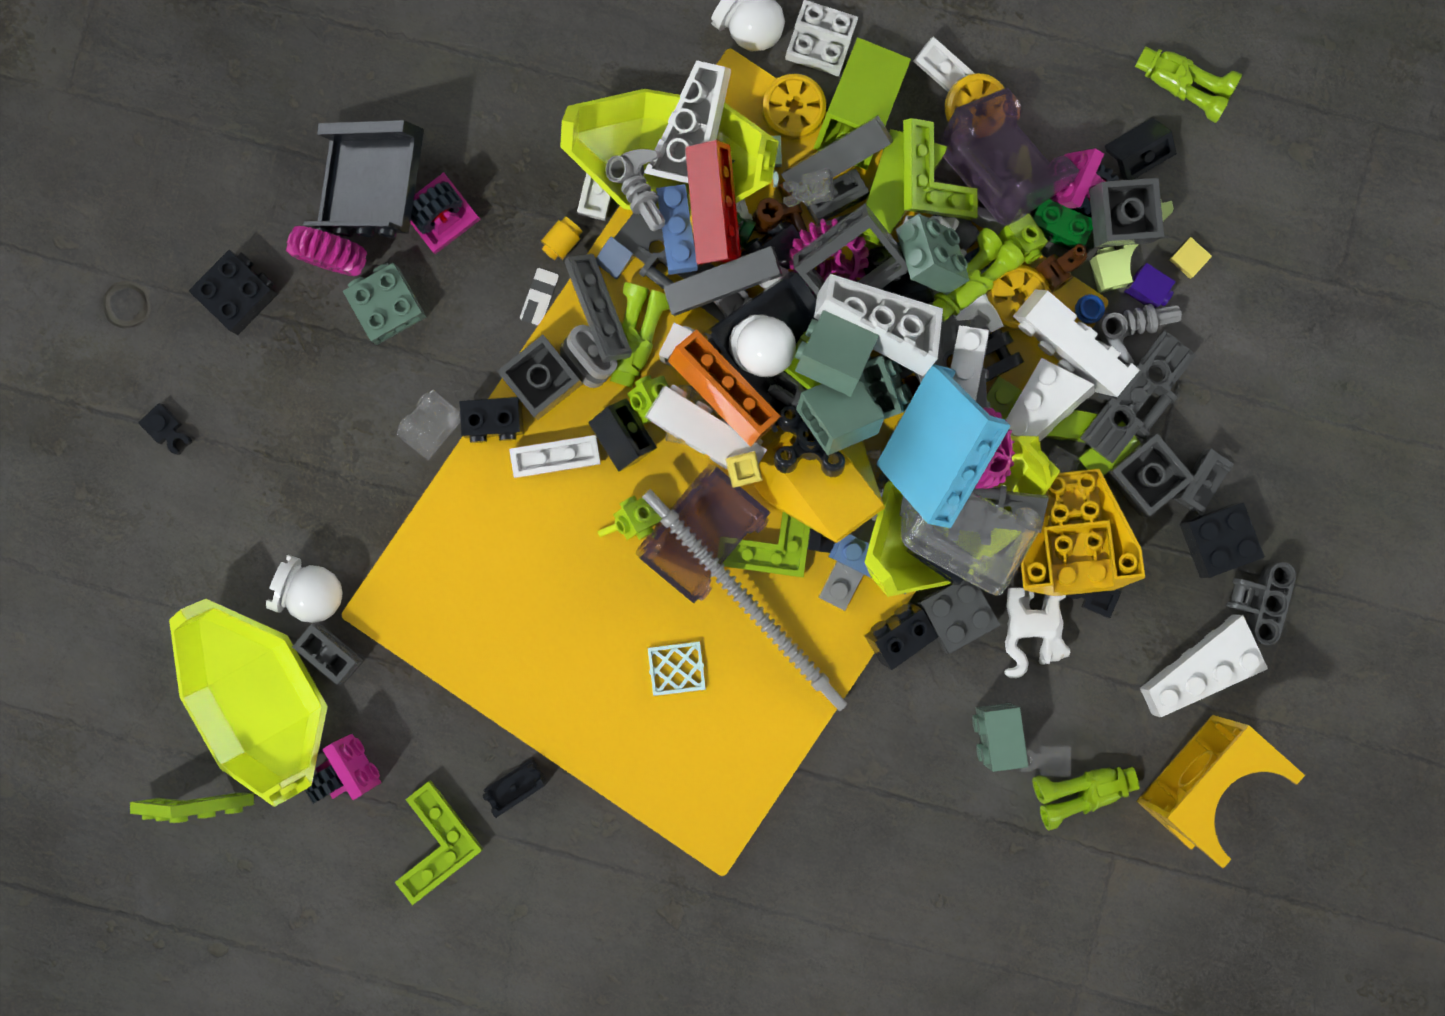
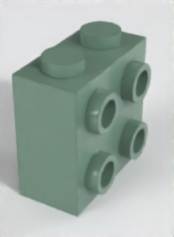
M919 213L896 228L911 280L945 295L970 280L966 269L968 264L961 254L958 244L960 239L954 229L948 228L936 220L929 219Z
M394 263L379 265L373 270L374 274L365 279L363 277L354 279L348 284L349 288L343 290L367 336L375 345L386 341L426 318L402 272Z
M823 310L819 320L812 319L805 336L810 337L808 343L802 341L794 358L799 359V363L795 372L851 397L879 335Z
M881 354L868 359L859 381L864 383L867 393L874 403L881 407L884 419L903 413L913 396L907 383L903 384L899 373L903 372L901 364Z
M858 381L851 397L824 384L815 386L801 392L796 408L827 456L877 435L885 418L881 407L874 403L862 381Z

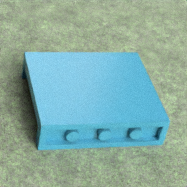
M933 364L925 374L876 465L928 524L951 528L1011 425L1005 419L990 416L953 379L956 373L954 369Z

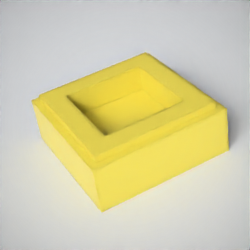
M1190 237L1169 260L1191 279L1212 256Z
M755 451L725 458L732 488L762 481Z

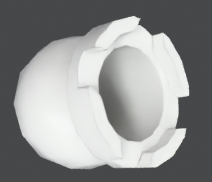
M721 0L711 17L713 20L711 24L719 31L729 27L730 35L735 42L750 52L762 51L773 47L779 41L785 25L783 10L776 0Z
M750 315L733 328L729 337V352L733 356L735 363L742 370L759 377H773L782 373L790 366L796 354V341L792 330L783 321L767 315Z
M288 554L286 558L288 563L281 562L274 575L269 589L275 592L273 600H266V608L280 613L286 607L292 616L303 622L317 623L330 618L341 604L343 592L340 581L334 573L324 567L309 565L302 568L301 559Z

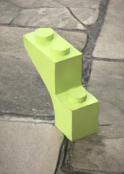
M1161 201L1163 221L1173 212L1172 201L1164 203ZM1138 244L1116 246V250L1114 246L1097 251L1098 255L1093 257L1090 263L1098 293L1127 287L1133 282L1130 263L1133 251Z

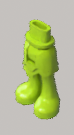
M1145 46L1135 67L1146 72L1145 77L1151 78L1157 85L1166 89L1181 101H1184L1186 98L1205 112L1207 119L1216 123L1225 110L1229 97L1238 85L1242 74L1237 71H1231L1223 77L1215 76L1193 64L1192 60L1169 51L1161 54V49H1158L1156 52ZM1193 81L1217 96L1209 95L1191 86Z
M984 228L977 236L979 252L967 263L968 267L966 269L970 280L947 295L939 292L934 296L935 301L931 305L943 308L942 321L945 322L952 314L957 316L961 310L971 305L980 296L986 294L987 291H990L995 280L1021 266L1025 261L1021 250L1009 241L1002 245L1000 238L994 231ZM992 261H994V263L985 272L981 274L980 271L984 269Z
M625 282L623 294L627 297V308L623 324L621 323L632 354L629 358L617 360V367L612 373L610 381L632 388L635 377L640 376L639 371L644 368L652 352V340L659 318L664 310L670 308L666 294L651 290L646 314L639 333L636 329V324L649 289Z
M1121 767L1091 770L1085 772L1082 776L1061 782H1052L1046 776L1040 775L1032 779L1035 794L1038 800L1044 804L1040 806V814L1048 831L1058 828L1062 821L1071 815L1083 811V814L1091 811L1094 812L1100 807L1116 802L1122 796L1128 797L1129 792L1140 789L1136 771L1133 767L1123 770ZM1079 792L1077 799L1062 803H1049L1061 797Z

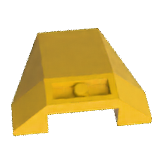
M785 432L764 447L767 451L759 462L762 481L752 483L766 502L835 543L841 541L885 509L863 441L839 451L845 458V468L842 474L837 477L826 476L821 470V464L817 459L807 460L802 458L793 472L786 474L779 472L774 464V456L779 448L791 446L795 443L796 438L791 432Z
M1100 469L1059 473L1045 494L1049 499L1041 533L1027 531L1020 559L1023 589L1050 596L1112 591L1144 579L1145 570L1141 546Z

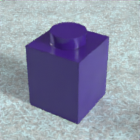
M1145 263L1133 276V282L1124 290L1126 294L1143 305L1152 304L1154 308L1160 305L1164 307L1174 294L1171 288L1175 281L1150 264Z

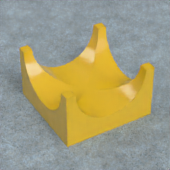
M1212 715L1136 802L1189 849L1192 850L1195 846L1198 847L1217 865L1224 868L1231 861V858L1225 853L1218 841L1215 831V812L1225 790L1237 779L1256 772L1276 773L1294 784H1298L1305 775L1251 726Z

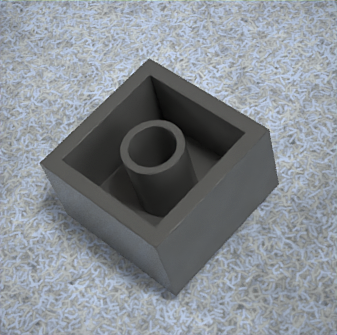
M1158 178L1101 182L1089 189L1095 248L1149 244L1164 237Z
M544 335L536 339L497 371L537 420L583 385Z
M1158 434L1148 436L1137 448L1106 474L1141 517H1148L1154 514L1195 479Z
M966 574L967 576L960 585H946L917 601L918 606L923 609L938 635L937 640L941 647L948 654L1000 626L972 574Z

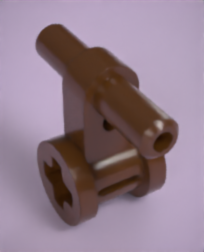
M786 182L778 185L784 203L780 204L773 198H765L760 201L752 215L753 221L757 223L754 230L760 234H768L767 229L770 226L788 219L791 220L798 233L801 229L807 231L801 216L803 213L798 200H795Z
M1078 244L1060 258L1055 253L1035 268L1046 278L1052 293L1066 285L1073 278L1071 272L1085 263L1087 259L1086 248L1084 245Z

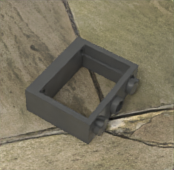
M866 203L793 255L794 269L817 295L825 281L814 268L870 228L892 257L857 282L882 290L890 282L900 280V277L906 274L908 270L901 247Z

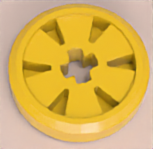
M971 74L959 79L950 88L945 100V114L949 125L956 133L969 139H981L993 135L1004 125L1009 113V99L1005 88L997 79L987 74ZM980 100V107L983 110L982 112L974 113V106L971 103L972 101Z
M802 74L781 76L773 81L765 92L762 107L763 116L768 127L778 136L781 135L783 138L793 140L808 137L823 122L826 112L824 92L818 83L808 76ZM793 100L798 101V106L802 107V109H797L795 113L789 112L790 107H786L787 104H792Z
M1021 265L995 280L993 288L987 291L986 296L988 301L997 310L1004 325L1003 327L1021 330L1018 327L1020 322L1013 317L1022 306L1019 305V302L1014 303L1012 301L1015 291L1018 290L1019 294L1022 292L1025 294L1026 298L1022 300V303H1024L1035 289L1047 290L1050 293L1051 290L1048 281L1040 272L1032 267Z

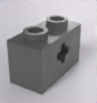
M320 623L311 624L292 646L336 685L345 683L364 661Z

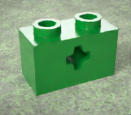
M1042 197L1037 203L1031 216L1048 241L1068 250H1071L1078 244L1085 246L1093 229L1092 218L1046 197Z

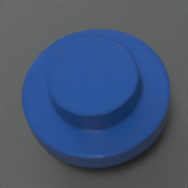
M1092 294L1081 297L1075 305L1077 318L1086 324L1096 323L1103 317L1105 312L1103 301L1098 296Z

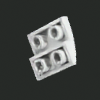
M804 0L785 60L839 77L858 17Z

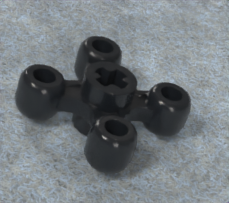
M792 405L783 407L779 411L781 417L778 419V424L783 431L791 432L795 436L796 441L793 445L783 446L776 451L774 456L776 469L784 474L791 473L796 469L798 462L802 458L807 460L817 459L821 464V470L826 476H840L845 468L843 454L837 451L827 456L796 410L797 407Z

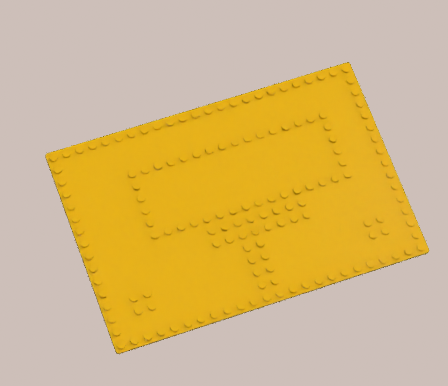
M727 49L716 64L731 69L725 103L769 135L778 136L766 124L762 110L765 92L777 78L735 50ZM793 100L792 104L786 105V107H790L789 112L795 113L797 109H802L801 106H798L799 102ZM822 124L813 134L802 139L793 140L781 137L782 167L774 168L779 176L778 185L786 182L781 175L785 170L818 151L813 148ZM883 149L873 154L867 170L854 165L808 193L835 180L852 169L858 171L870 192ZM773 179L772 183L745 198L747 209L751 216L756 211L760 201L765 198H773L780 204L784 203L778 186L773 187ZM793 194L795 200H798L803 210L801 216L807 231L810 232L809 224L811 222L815 224L803 202L802 196L796 199ZM867 199L826 220V222L854 212L865 204ZM619 206L587 254H594L596 259L607 240L611 236L614 238L631 217L633 211ZM907 211L897 228L904 223L906 216H915L918 212ZM919 213L927 218L933 216V214ZM790 219L782 221V223L785 221L792 223ZM972 222V224L978 228L979 232H981L984 229ZM895 229L891 236L896 242H899ZM754 230L748 242L755 238L760 240L767 234H760ZM654 241L649 247L651 254L660 253L665 249L664 243L661 241ZM978 242L972 245L966 252L969 253L978 248ZM845 245L841 248V253L845 255L846 259L851 261L853 252ZM834 255L830 256L826 260H830V258L833 259ZM1041 255L1034 262L1027 264L1024 261L1022 265L1035 269L1046 257ZM636 257L617 280L599 266L618 318L622 324L627 308V297L623 294L624 283L628 282L649 289L636 324V329L640 333L651 290L665 294L664 289L647 276L642 277L639 274L645 264ZM717 261L711 264L717 267L726 262ZM661 262L655 267L674 283L683 280L677 274L669 275L668 267ZM1074 276L1062 288L1053 293L1051 292L1073 313H1075L1077 301L1088 294L1098 296L1103 301L1105 308L1108 305L1106 297ZM571 278L521 351L544 335L560 355V346L569 333L576 326H589ZM760 285L746 289L748 291L747 295L750 298H754L765 290ZM1016 290L1012 301L1023 305L1022 300L1026 296L1023 292L1019 294L1018 290ZM701 307L676 316L671 315V311L668 309L664 310L659 318L652 340V352L644 368L639 371L640 376L635 377L632 388L610 381L611 376L608 377L603 385L597 388H590L583 384L539 420L534 418L522 403L524 435H516V440L499 441V436L487 437V442L470 443V438L461 437L343 610L342 618L720 876H725L837 708L821 691H816L811 686L812 681L805 679L806 674H800L801 669L794 667L795 662H789V656H783L784 650L779 651V645L772 644L773 638H767L768 633L766 631L761 632L762 627L755 625L756 620H750V613L745 614V608L738 607L739 601L734 602V596L727 595L728 589H722L723 584L721 582L716 583L717 578L710 576V570H704L705 564L700 565V559L693 558L694 552H688L689 547L687 545L682 546V539L677 540V534H671L670 527L666 528L660 522L652 527L654 530L652 534L640 540L637 535L627 540L624 534L619 533L618 530L599 537L597 531L615 524L613 514L621 509V502L632 496H635L638 500L651 489L670 510L674 509L679 514L678 519L685 521L684 526H689L691 528L689 530L690 533H696L695 538L697 540L702 539L701 545H707L708 548L706 550L708 552L713 551L712 557L716 558L718 557L720 537L778 544L783 511L766 502L752 483L732 488L728 469L719 466L710 459V456L696 451L688 446L683 439L674 437L653 422L643 425L657 448L639 462L618 472L598 438L600 465L514 478L509 451L511 448L596 435L588 422L608 406L627 398L631 404L627 393L636 387L635 382L648 375L652 379L664 375L670 388L672 385H675L688 394L686 396L687 400L694 404L700 401L712 408L675 368L660 361L659 352L674 322L693 330L697 329L708 340L704 332L719 321ZM1078 318L1075 319L1076 323L1082 322ZM1093 323V324H1086V325H1087L1088 327L1090 326L1091 328H1093V326L1095 325V323ZM1005 327L999 328L1003 333L1009 331L1014 341L1007 345L1010 354L1020 352L1024 363L999 377L1023 391L1041 358L1058 366L1059 360L1054 355L1050 356L1043 352L1038 346L1040 342L1034 336L1030 337L1022 330H1012ZM872 350L870 354L871 358L881 355L875 350ZM994 352L984 358L983 365L985 368L1000 361L997 353ZM951 355L947 360V366L949 368H951L953 355ZM997 377L986 382V393H988ZM502 378L488 399L517 396ZM713 409L711 415L721 420L722 417ZM904 412L884 419L879 433L863 440L876 482L882 473L876 463ZM779 425L776 426L778 428L777 432L769 430L760 438L763 441L761 446L766 447L784 434L785 431ZM807 550L804 577L724 567L725 571L730 570L729 575L731 577L736 576V583H742L740 586L742 589H747L746 594H752V600L759 602L758 607H764L763 612L770 614L769 619H775L774 624L781 625L780 631L787 632L786 637L792 638L791 643L798 644L797 649L803 650L802 655L809 656L808 661L814 662L813 667L820 668L819 673H824L829 678V684L843 699L874 655V651L864 635L869 633L872 626L876 623L886 621L893 616L897 608L908 604L916 592L887 597L872 578L863 574L844 611L818 598L836 563V560L829 557L830 553ZM700 642L706 690L653 696L651 675L649 673L648 648ZM691 647L677 649L686 654ZM671 649L658 650V652L666 657ZM696 649L689 655V658L695 663L699 661ZM674 651L668 660L677 666L683 657ZM656 654L652 656L653 666L657 668L662 662V659ZM687 660L680 667L687 675L694 668ZM665 663L659 671L668 677L674 669ZM698 669L691 676L697 683L702 681L701 672ZM678 672L671 678L678 686L685 679ZM656 674L654 677L655 686L659 689L665 680ZM688 680L683 688L696 686ZM667 683V685L664 687L662 691L673 690L675 688L669 683Z

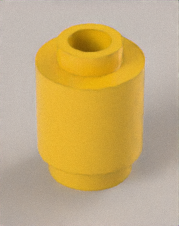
M565 216L562 221L558 220L541 240L544 244L542 251L553 260L557 257L563 260L580 240L579 236L583 231Z

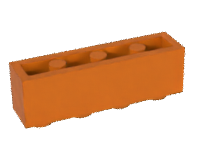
M697 329L675 347L668 362L750 447L763 437L781 417Z

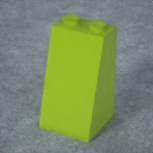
M857 37L813 149L819 151L877 115L884 126H886L911 59ZM873 155L855 166L867 170Z
M890 129L889 134L894 141L883 148L866 204L890 235H892L907 211H904L903 132ZM934 143V172L947 149V146ZM870 228L858 236L865 238V247L868 250L884 246Z

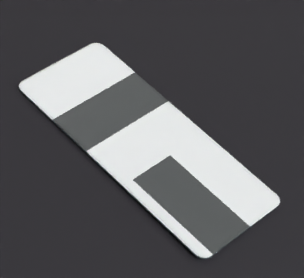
M541 268L537 269L520 315L521 320L539 325L548 308L559 277L558 274Z

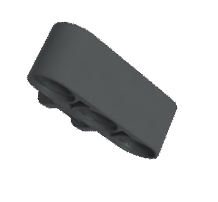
M1272 562L1266 564L1260 573L1258 584L1233 578L1232 583L1235 585L1231 600L1226 603V607L1250 613L1247 624L1256 644L1272 645L1281 636L1296 580L1295 569L1288 563ZM1277 568H1280L1283 573V578L1279 583L1273 577L1274 571ZM1270 596L1276 602L1272 611H1269L1266 606L1267 598ZM1262 624H1265L1268 628V634L1264 639L1258 633Z

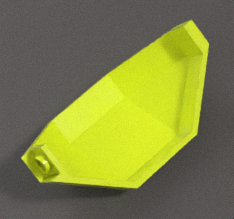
M640 89L569 105L562 119L560 147L623 209L631 210V203L628 202L626 195L621 190L622 183L612 182L607 178L606 164L612 156H621L632 150H655L659 139L662 138L668 120L681 97L679 94ZM724 102L716 140L730 145L731 158L735 160L732 168L737 203L772 183L779 141ZM646 163V164L643 165V166H644V171H645V169H646L648 163ZM644 173L646 183L651 187V191H654L656 194V188L685 184L690 216L692 215L689 183Z
M1011 436V440L1014 441L1012 444L1013 451L1015 452L1012 456L1014 466L1010 467L1011 475L1006 477L1005 482L994 487L1006 485L1007 491L1045 495L1060 473V470L1041 451L1039 436ZM890 480L885 484L882 495L885 509L877 514L864 562L870 577L887 597L952 584L906 552L927 522L920 518L900 516L903 495ZM1004 507L1003 514L1010 512L1011 507ZM932 525L948 537V528ZM994 527L990 534V544H983L980 541L978 531L960 529L958 540L953 541L974 555L973 560L964 573L967 574L1015 539L1021 530Z
M203 599L180 609L169 619L179 696L219 768L274 807L312 786L328 706L297 651L292 648L293 644L288 635L208 599Z

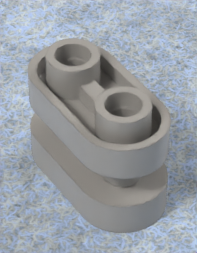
M576 326L560 346L561 357L587 387H600L616 370L617 360L602 362L589 326Z

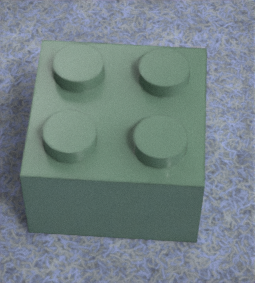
M1011 703L975 707L976 715H972L974 732H978L981 744H976L979 762L982 761L983 765L992 772L1028 767L1020 707Z

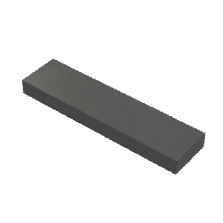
M877 115L785 170L781 175L797 199L887 147L894 140Z
M769 246L663 288L671 315L676 316L783 275L775 248Z
M594 254L567 257L565 265L602 362L629 358L632 354L631 348Z

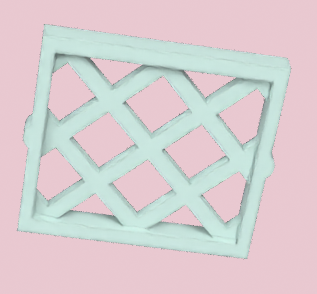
M700 642L648 648L649 673L651 675L653 696L706 690ZM691 647L686 654L677 649ZM671 649L666 657L658 652V650ZM694 649L698 651L699 661L697 663L689 658ZM674 651L683 657L677 666L668 660ZM653 654L662 659L657 668L653 666ZM685 660L694 666L688 675L680 669ZM665 663L674 669L668 677L659 671ZM697 669L701 672L702 681L700 683L691 678ZM676 672L685 677L679 686L671 680ZM656 674L665 680L659 689L655 686L654 677ZM688 680L696 686L683 688ZM667 683H669L675 688L673 690L662 691L664 687L667 685Z

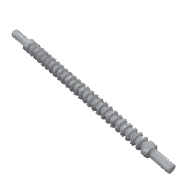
M649 489L642 497L662 518L660 522L666 528H671V534H677V540L682 539V546L687 545L689 547L688 552H694L693 558H699L700 565L705 564L704 570H710V576L717 578L716 583L721 582L723 584L721 588L728 589L727 595H733L734 602L739 601L738 607H744L745 614L750 613V620L755 619V625L762 627L761 632L766 631L768 633L766 637L773 638L772 644H778L779 651L784 650L783 656H789L790 663L795 662L794 667L801 669V675L806 674L805 679L812 681L811 686L816 691H821L838 711L844 709L847 702L829 684V678L824 673H819V667H813L814 662L808 661V655H802L803 650L797 649V643H791L792 638L786 637V631H780L781 625H775V619H769L770 614L763 612L764 607H758L759 602L752 600L753 595L746 594L747 589L740 587L742 585L741 582H735L736 576L731 577L729 575L730 570H724L725 565L718 563L719 558L712 557L713 551L708 552L706 550L708 546L701 545L702 539L697 540L695 538L696 533H690L689 530L691 528L684 526L685 521L678 519L679 514L674 509L670 510Z

